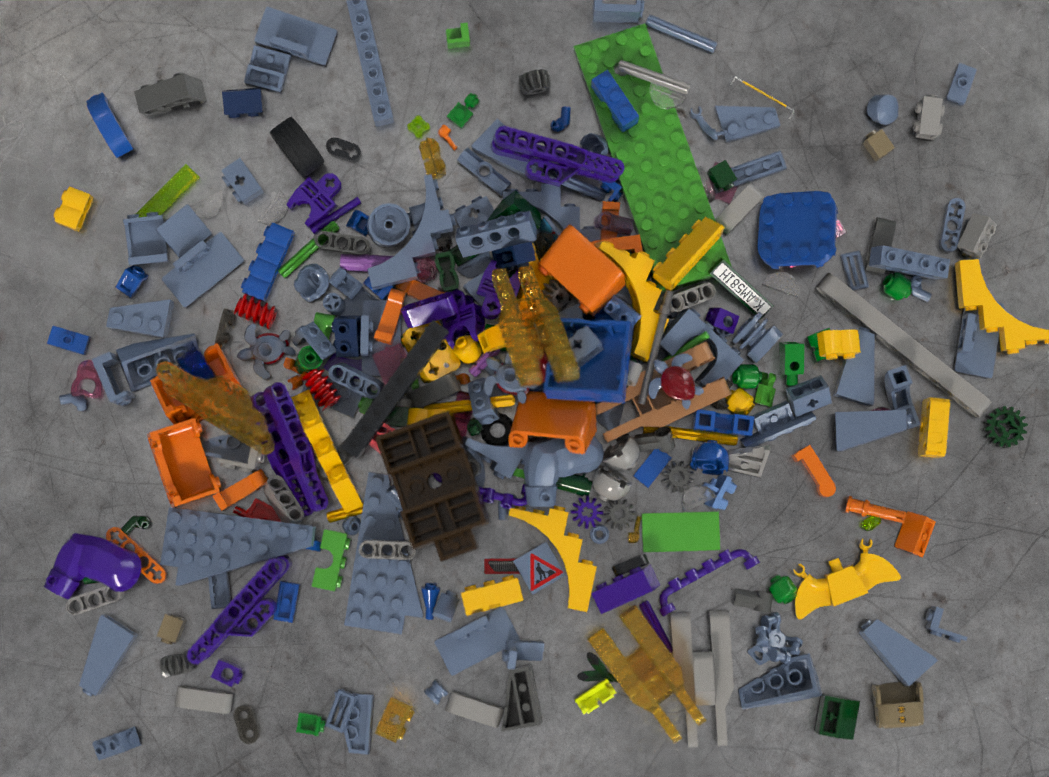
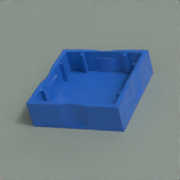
M553 317L550 337L551 351L544 383V392L547 399L625 403L633 337L631 321H587L575 318ZM588 326L601 341L603 350L572 373L559 358L556 348H558L562 341L570 339L578 329Z

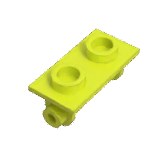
M606 678L587 692L581 694L575 699V702L583 714H589L599 707L597 701L600 700L604 704L614 697L613 695L616 694V691Z

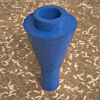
M426 583L425 586L421 587L426 607V619L433 620L432 614L440 587H437L435 583Z

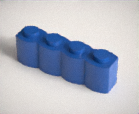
M273 222L270 226L266 227L264 231L265 240L263 243H259L256 250L258 256L255 261L252 260L248 269L250 275L248 278H244L241 284L243 294H247L264 303L266 302L278 275V270L294 238L295 232Z

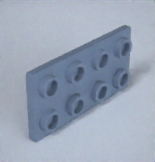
M266 7L254 41L258 44L325 66L334 44L337 30Z
M219 232L206 243L203 240L176 260L173 263L175 268L162 277V281L183 307L187 308L242 264L244 259L225 235Z
M364 300L363 316H361L360 345L362 372L371 376L392 377L401 364V316L392 345L375 341L374 335L379 326L387 300Z
M998 303L1002 308H1004L1003 303ZM978 307L976 311H965L964 308L954 371L992 378L999 329L998 332L986 333V330H980Z
M502 606L437 639L435 645L447 669L453 676L505 649L506 640L520 641V638Z

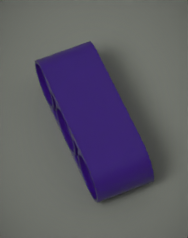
M446 292L410 303L400 309L407 328H414L430 323L432 320L437 321L447 318L460 311L453 292Z

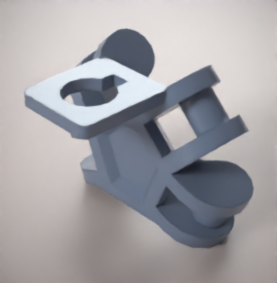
M777 612L772 613L770 616H763L761 618V626L755 628L759 638L756 639L757 644L747 652L758 665H762L769 660L772 662L780 660L782 663H789L791 657H796L800 654L799 647L802 646L803 641L797 637L785 636L780 630L781 616ZM755 651L762 652L763 659L757 657Z

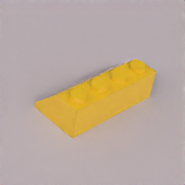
M707 217L702 221L698 219L692 226L693 231L689 235L684 234L679 240L680 245L676 249L673 247L666 254L667 259L663 263L660 261L654 267L653 278L666 290L672 291L718 241L725 227Z

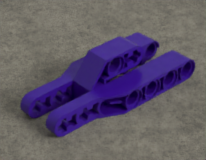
M501 126L496 130L491 143V149L495 154L528 162L525 167V175L529 179L557 187L564 184L574 175L613 183L618 180L625 168L623 162L619 159L507 126ZM532 166H536V173H532ZM543 168H546L543 176H541ZM548 171H556L558 177L555 179L550 178Z
M276 382L265 388L264 392H257L247 398L246 408L270 465L276 475L284 479L301 508L305 505L308 509L303 510L304 517L311 515L314 511L318 512L327 508L328 498L316 472V453L302 427L286 386L283 383ZM313 482V486L309 487L308 483ZM299 487L300 491L295 492L294 489ZM320 499L321 503L317 505L316 501Z
M282 555L264 564L188 650L187 659L189 662L199 664L208 659L229 635L252 637L276 612L277 604L273 599H262L292 567L290 557ZM269 604V611L260 615L259 613L265 608L264 605ZM250 618H255L258 621L257 627L250 625ZM200 648H205V649H207L206 651L203 650V651L200 653V651H201Z

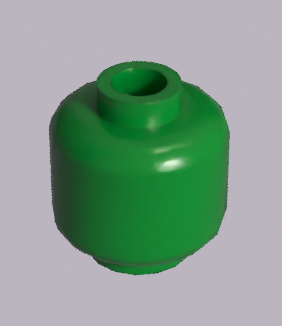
M898 272L888 274L882 284L884 286V293L897 301L909 297L912 292L911 281Z
M740 364L732 373V380L738 388L755 389L759 382L762 381V373L754 364Z
M777 575L770 581L772 584L769 587V592L773 594V598L777 603H784L786 605L797 597L798 588L789 576L781 577Z

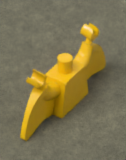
M863 539L860 541L859 547L863 550V553H860V560L855 566L848 565L842 567L839 558L828 561L832 572L825 574L822 579H816L810 574L807 575L805 567L802 564H798L803 571L801 573H797L794 569L793 571L797 577H802L803 580L798 586L797 597L795 598L796 618L803 619L819 607L837 606L867 594L869 589L879 583L898 581L901 579V576L890 562L878 555L868 554V550L873 544L871 539L868 541L869 546L863 544Z

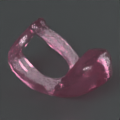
M85 360L77 368V377L72 383L71 395L80 396L83 394L88 398L97 399L102 393V383L92 360ZM91 379L95 382V389L92 394L86 390H78L81 380Z

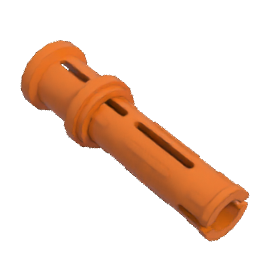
M852 496L848 498L845 511L846 513H859L863 517L871 515L904 524L906 511L870 504L869 500L862 501L854 499Z

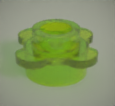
M417 115L411 123H408L407 128L415 133V137L421 138L422 134L430 129V124L426 123L422 116Z

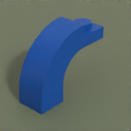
M104 93L94 95L87 100L86 106L115 157L118 158L133 150L129 138L117 121Z

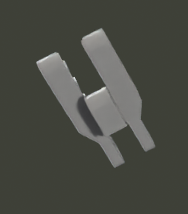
M729 610L709 611L712 652L693 653L690 612L671 613L675 691L686 709L688 748L698 747L696 706L715 705L717 745L728 746L725 708L734 689Z

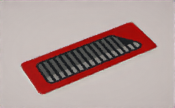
M517 558L484 559V573L520 574L513 562Z

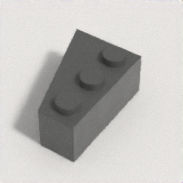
M181 72L174 74V77L170 79H160L156 84L141 86V89L134 91L139 113L150 116L171 111L172 107L183 104V107H187L189 102L199 100L201 103L207 102L202 80Z
M532 664L510 669L501 732L538 726L543 722Z

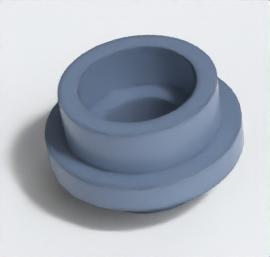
M349 516L344 519L342 528L346 534L355 535L359 532L361 521L358 517Z
M596 525L590 531V538L593 542L602 544L608 540L609 531L604 525ZM598 530H601L603 532V536L601 538H598L596 536V532Z

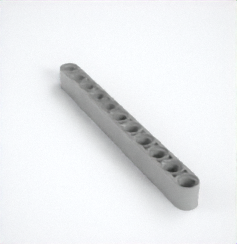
M827 273L817 285L816 289L862 327L869 329L870 333L875 334L878 340L972 415L980 418L992 402L984 394L836 276Z

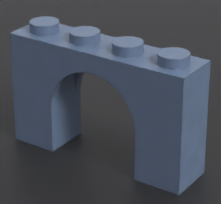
M687 308L682 310L664 330L659 348L667 355L673 356L689 338L706 331L710 336L707 341L711 345L715 359L709 363L695 381L703 387L723 376L727 380L744 361L740 357L741 353L735 347L731 348L727 345V339L721 334L717 335L710 323L707 321L703 322L696 310Z

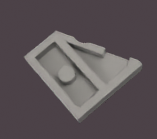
M771 445L728 450V470L761 477Z

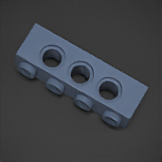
M530 211L517 212L514 215L500 216L497 219L484 220L473 225H463L457 228L455 240L462 256L468 257L535 241L537 228Z
M884 245L871 247L869 261L870 267L934 280L948 278L950 259Z

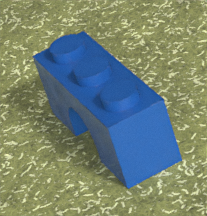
M608 70L591 79V88L599 100L607 104L611 111L612 119L622 133L638 123V113Z
M699 409L694 412L692 429L750 437L753 432L754 416L716 413V411Z

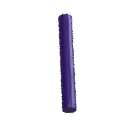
M358 197L354 198L310 227L311 231L315 234L326 227L331 221H335L361 204V201Z

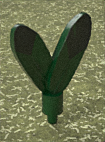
M587 653L588 662L595 671L581 672L577 675L579 680L590 682L607 678L612 683L613 681L620 682L619 679L615 678V675L608 673L604 664L595 654Z

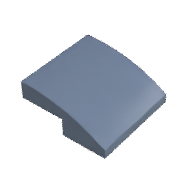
M254 45L244 83L281 92L292 55Z
M188 204L155 229L179 258L212 234Z

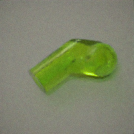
M870 516L862 522L863 529L872 531L881 524V518Z

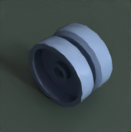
M391 203L381 204L375 208L367 222V232L371 240L377 245L386 248L400 244L408 235L410 229V220L406 211L400 206ZM385 223H392L391 228H387Z

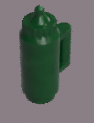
M573 474L567 477H559L556 485L559 490L580 496H589L593 481L588 480L589 478L585 477L586 474H582V476Z

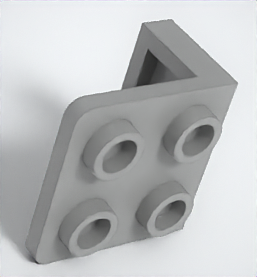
M251 445L247 464L217 458L216 462L221 463L220 467L235 470V466H238L240 471L254 473V470H260L261 463L265 462L266 452H264L263 447Z

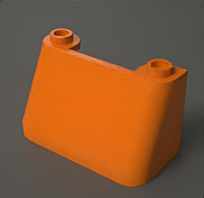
M570 224L561 232L538 262L539 272L545 277L547 275L553 276L578 299L580 310L586 315L589 313L592 317L625 286L623 272Z
M218 343L206 349L204 352L205 361L172 378L169 374L162 373L150 380L165 415L173 424L195 418L196 422H200L244 396V388Z
M529 391L525 394V403L518 402L509 434V447H524L528 442V435L562 438L565 439L566 448L570 452L577 454L586 453L597 431L594 401L547 399L545 392Z
M195 418L147 434L172 508L220 492V480L218 476L214 477L211 473L199 438L202 427L199 421L196 422Z

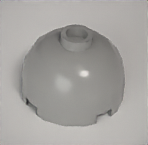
M625 434L616 439L618 443L613 447L611 444L607 447L602 460L606 466L617 472L627 469L632 470L637 465L640 449L637 442L630 434Z
M599 466L594 474L592 484L594 490L598 493V497L606 502L608 500H620L625 497L632 486L631 482L627 483L628 478L610 468L606 471L603 470L605 466Z

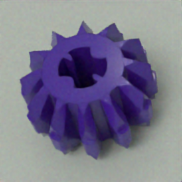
M586 496V503H584L580 497L578 498L580 506L577 503H573V506L578 508V510H571V514H577L578 516L572 518V520L580 519L577 526L580 527L585 522V529H588L589 522H591L593 527L596 526L594 519L601 522L602 519L597 517V514L602 515L604 512L597 511V508H600L602 504L600 503L595 506L596 498H593L592 502L589 503V496ZM584 507H586L587 509L591 508V517L588 518L587 515H582V512H584V510L582 509Z

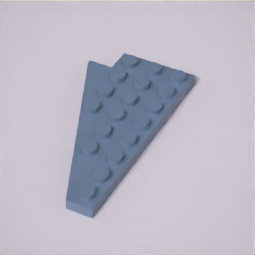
M369 472L344 626L402 634L405 615L423 618V610L410 559L364 558L359 553L360 544L368 539L405 541L397 508L385 494L386 490L391 486L389 476L387 474ZM364 544L363 551L366 554H371L373 546L371 544ZM386 544L382 547V551L390 555L393 553V548L391 545ZM406 545L402 547L404 555H408Z
M169 507L160 565L178 567L175 585L182 586L312 547L314 545L316 527Z

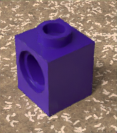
M221 658L218 660L211 678L233 687L235 684L240 683L243 677V673H241L243 668ZM226 668H230L233 671L231 679L226 678L224 675Z

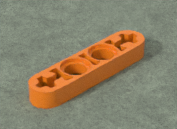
M112 527L107 531V540L119 545L121 542L117 539L112 540L113 535L111 534L112 532L119 531L118 537L121 540H124L125 537L127 538L121 544V547L125 548L128 543H131L135 547L134 553L139 558L142 556L148 558L149 564L144 568L141 567V573L152 583L159 584L166 580L167 571L134 539L125 534L121 528ZM153 563L155 564V567H153V569L157 572H162L160 574L162 577L161 579H154L155 574L152 571H149V573L146 572L152 567Z

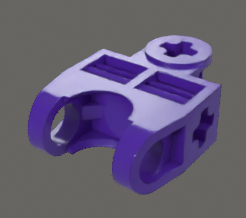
M333 173L325 174L317 183L308 177L294 191L287 202V206L293 209L297 205L309 204L311 212L305 225L310 228L338 207L332 198L340 192L341 182ZM329 181L333 182L335 186L331 187L327 183ZM307 187H309L312 190L315 196L307 189Z
M491 260L483 273L476 293L485 297L481 307L483 317L493 320L499 316L503 304L513 307L520 288L522 270L517 269L515 274L509 279H501L496 273L497 268L495 266L497 261ZM490 305L494 306L493 311H489Z
M461 290L452 291L460 311L453 316L442 319L443 327L450 333L446 341L452 349L455 346L456 340L464 336L468 331H470L472 339L477 342L479 341L477 335L485 330V321L481 313V307L474 303V299L471 296L465 295Z

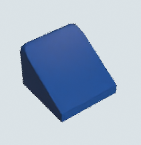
M354 210L346 226L366 237L368 234L367 222L369 216L359 210Z

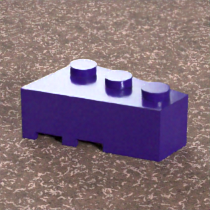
M651 564L640 568V566L629 571V575L623 576L621 574L613 578V582L608 585L604 582L595 586L596 590L591 594L600 613H606L659 587L660 582Z

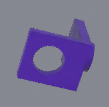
M710 308L705 321L713 327L733 334L740 316L722 308ZM726 316L732 318V325L730 327H726L723 324V319Z

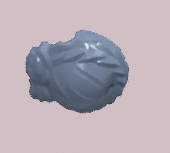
M316 263L309 264L300 269L293 286L303 299L311 302L320 298L326 292L329 286V277L325 269Z

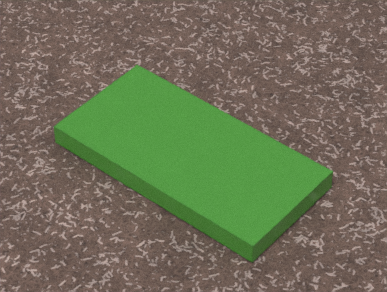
M719 512L642 514L643 552L720 550Z

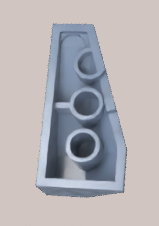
M193 333L133 343L117 349L116 353L132 392L151 385V379L159 374L168 373L169 369L175 364H181L200 350L196 336Z
M810 654L792 657L789 663H783L779 667L773 668L761 678H757L739 689L742 709L822 696L819 678Z

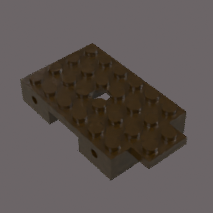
M448 410L375 437L387 474L392 476L403 509L400 513L412 549L418 550L435 544L440 562L479 549L473 530L490 524V520L453 412ZM438 473L442 477V484L440 487L433 489L428 485V479L431 474Z

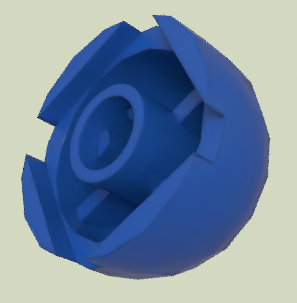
M708 440L699 444L693 450L690 466L695 471H697V468L703 469L702 473L721 475L724 470L727 472L729 469V454L717 441Z

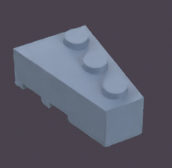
M169 299L112 307L109 309L106 327L111 330L161 339L168 338L175 302Z

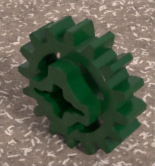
M1002 406L1001 411L995 408V414H988L991 419L985 420L988 427L984 428V430L989 431L986 437L993 438L992 444L998 442V447H1003L1005 443L1006 448H1009L1011 443L1016 446L1018 445L1017 440H1024L1021 435L1027 434L1023 427L1028 426V424L1022 422L1026 417L1019 416L1020 410L1013 412L1014 407L1011 406L1007 410L1006 406ZM1005 414L1002 420H996L1000 415ZM1002 424H1006V426L1009 427L1010 429H1009V430H1006V428L1003 427ZM1011 433H1012V434H1015V436H1014L1013 438L1007 440V438H1009V435H1010Z

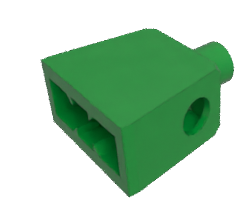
M779 342L780 371L786 375V385H797L798 374H804L805 344L801 342ZM794 362V367L790 369V364Z

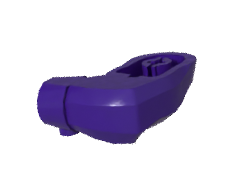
M74 533L59 551L44 587L69 600L80 585V580L87 577L96 582L103 583L115 592H124L133 587L138 581L141 573V560L136 553L112 541Z

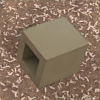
M883 129L878 132L876 130L866 135L867 139L863 143L875 162L895 148Z
M169 613L165 614L157 637L162 638L161 642L170 645L173 642H179L187 620Z

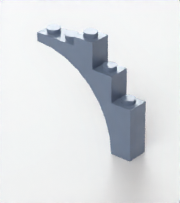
M431 174L424 176L426 187L425 209L414 236L395 256L382 264L367 269L373 290L418 279L417 274L420 273L418 262H414V260L436 255L435 250L438 249L436 238L431 237L453 231V225H456L454 215L449 214L448 209L440 210L444 206L441 197L437 198L436 191L439 190L437 179H433Z
M545 183L541 184V192H537V189H526V192H518L540 213L548 215L562 231L570 224L590 242L599 240V229H595L594 226H584L583 229H580V206L575 207V204L569 203L561 207L560 186L557 187ZM507 189V192H503V199L515 190L518 192V189Z
M465 436L462 440L466 451L472 454L476 451L481 454L480 458L488 463L493 461L489 467L494 470L493 475L504 479V477L511 479L519 462L524 465L529 444L547 437L534 436L529 438L527 444L521 448L509 447V445L480 443Z

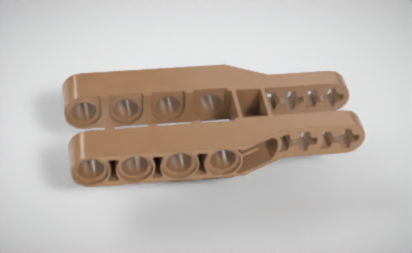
M707 341L680 353L692 356L691 361L681 366L689 372L715 359ZM674 357L664 361L668 367L671 366ZM655 368L653 371L651 381L655 378L661 377V374L658 373L655 370ZM643 371L639 376L636 386L627 387L625 402L633 400L640 416L605 432L603 436L608 443L639 427H664L731 395L732 392L723 376L703 386L704 393L701 395L695 394L694 398L690 400L691 405L689 409H685L682 406V400L673 399L665 394L662 387L658 390L655 399H652L648 392L645 405L637 402L645 371ZM600 402L595 405L596 416L623 403Z

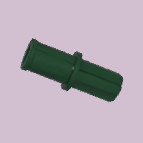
M472 418L467 424V431L471 436L481 432L482 424L476 418Z

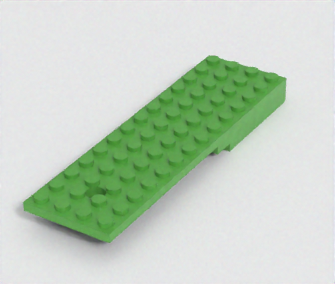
M644 23L575 45L574 51L603 135L608 143L610 155L612 158L621 160L625 166L624 172L619 177L622 192L636 235L640 234L642 250L650 255L649 258L655 260L650 275L652 281L657 284V288L662 290L660 294L662 295L665 294L666 289L653 278L654 267L660 261L663 263L667 259L666 254L673 247L676 249L680 245L679 240L684 234L689 235L693 231L692 226L698 219L702 221L707 217L715 221L669 89L629 74L620 76L614 72V68L619 64L620 60L663 74L646 24ZM606 70L610 72L639 115L638 123L623 133L612 119V114L604 101L601 102L591 88V79ZM721 237L672 291L714 278L708 271L720 258H723L731 266Z

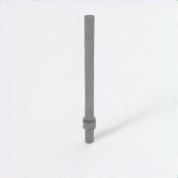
M666 290L663 304L659 308L658 313H660L638 404L645 405L654 371V360L657 359L667 316L671 312L672 291Z

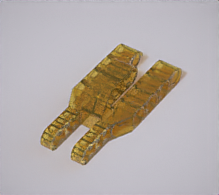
M523 266L518 270V278L525 299H516L508 274L504 268L493 269L492 282L501 305L498 325L520 386L526 387L542 384L540 363L537 360H541L543 357V347L557 382L578 380L580 375L579 367L558 310L542 294L533 268L531 266Z
M167 361L157 365L156 373L159 379L163 381V388L168 395L190 407L206 421L259 453L267 455L274 451L275 444L271 433L268 431L264 415L252 408L250 395L245 388L223 375L204 380L190 375ZM163 370H165V371L169 370V372H170V374H172V376H169V374H168L167 372L162 373V371H163Z
M634 604L619 615V617L639 643L640 648L625 658L604 628H601L589 637L588 641L631 701L653 713L671 740L676 744L683 738L659 706L661 702L675 693L698 727L705 723L706 719L685 691L681 667Z

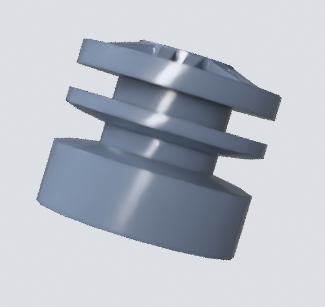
M760 312L750 317L738 329L735 338L732 340L736 344L742 338L744 342L739 348L743 349L749 345L751 348L747 356L755 363L783 335V332L775 325L771 326L768 330L764 328L768 322L767 318L761 324L757 322L763 315Z

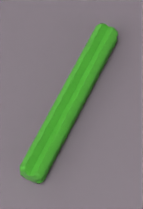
M331 221L321 231L336 233L339 230V226L334 221ZM321 234L318 237L320 245L328 240L325 234ZM311 239L279 268L278 271L284 278L319 248L315 245L314 239Z

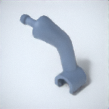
M698 106V114H694L691 108L690 116L698 121L702 130L712 139L717 140V136L727 134L726 130L716 132L715 129L707 124L701 115L702 109L700 106Z

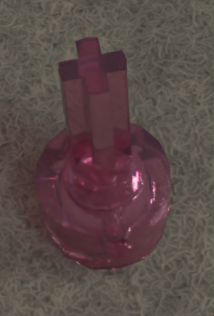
M426 257L414 261L417 262V268L420 272L417 274L418 279L416 281L423 284L433 282L437 276V267L433 260Z

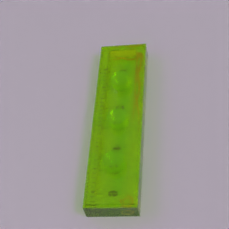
M185 164L136 214H139V217H147L146 213L158 212V215L163 216L200 177Z

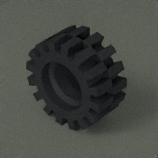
M499 413L500 419L493 421L491 424L483 425L481 436L485 443L490 445L509 444V434L513 423L511 418L506 414ZM495 423H501L505 427V434L500 438L493 437L490 433V428Z

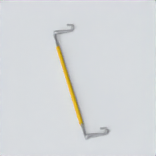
M742 81L743 83H745L746 85L752 87L753 89L757 90L758 92L764 94L765 96L771 98L772 100L778 102L779 104H781V105H783V106L789 108L787 105L783 104L782 102L776 100L775 98L769 96L768 94L762 92L761 90L755 88L754 86L748 84L747 82Z

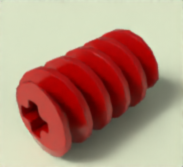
M244 294L239 299L234 310V315L238 313L241 318L245 316L248 321L252 319L255 324L259 322L262 327L266 325L268 330L274 324L277 316L274 305L269 310L267 302L264 306H261V300L254 303V297L247 300V294Z
M314 369L303 376L301 380L307 381L305 384L307 388L312 387L309 392L311 394L316 393L314 400H320L318 403L319 407L325 406L322 409L323 412L335 405L342 396H334L337 389L330 390L333 383H326L329 377L321 376L325 371L324 369Z

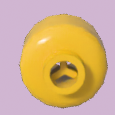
M466 335L456 340L453 351L463 363L470 364L475 363L481 357L482 348L478 342L472 339L471 335Z
M738 388L735 391L731 390L732 394L725 398L727 399L726 407L734 414L748 415L755 406L753 396L742 388Z

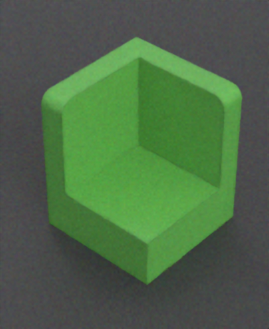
M468 22L460 23L461 28L446 30L448 49L470 46Z

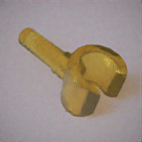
M639 516L636 517L634 532H628L629 543H637L639 540V526L641 522V517Z

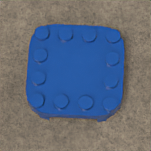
M823 191L778 193L764 198L759 215L757 247L758 253L765 264L769 265L772 269H779V266L816 265L818 268L824 266V263L829 261L833 255L835 256L837 250L835 242L838 208L831 194Z

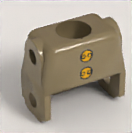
M915 681L910 686H904L901 682L880 685L872 684V699L878 728L914 727L924 724V698L921 682Z

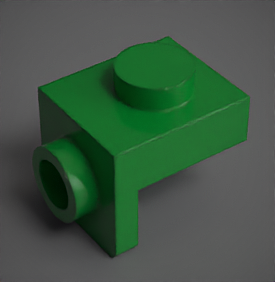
M299 712L296 732L318 737L320 732H324L325 721L322 720L323 715Z

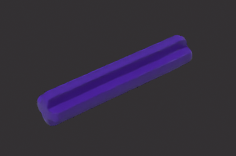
M648 601L642 602L639 607L665 655L672 653L673 647Z

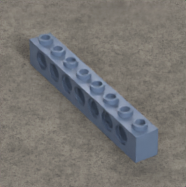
M346 0L375 126L394 123L366 0Z

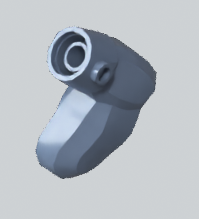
M595 435L585 454L570 452L566 448L565 439L547 437L529 444L524 463L527 506H554L557 494L556 482L559 477H567L575 473L586 474L599 467L603 460L604 450Z

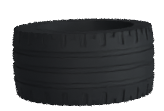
M292 116L270 131V135L303 178L325 162L310 138Z

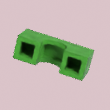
M324 529L320 548L332 553L333 563L328 568L316 567L312 587L336 591L337 588L341 587L343 577L340 576L341 568H345L347 560L344 557L345 549L349 550L351 542L348 534Z

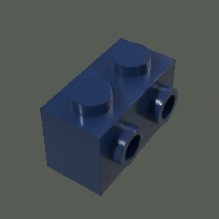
M261 88L222 91L224 115H229V118L240 117V114L248 113L249 117L259 116V113L263 112Z
M531 241L492 251L493 259L497 261L495 266L497 269L507 267V271L529 266L530 261L536 260L535 250Z
M361 315L338 316L333 319L332 332L335 333L333 346L336 348V357L361 356Z

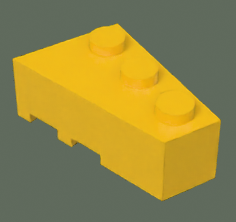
M513 575L502 577V582L495 583L494 580L483 582L484 586L476 588V585L464 587L465 591L461 592L466 616L524 601L518 577L514 578Z

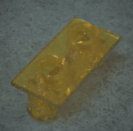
M428 137L426 140L419 142L422 159H430V161L424 163L427 175L431 174L432 178H436L437 174L446 175L444 170L446 167L443 159L440 157L438 142Z

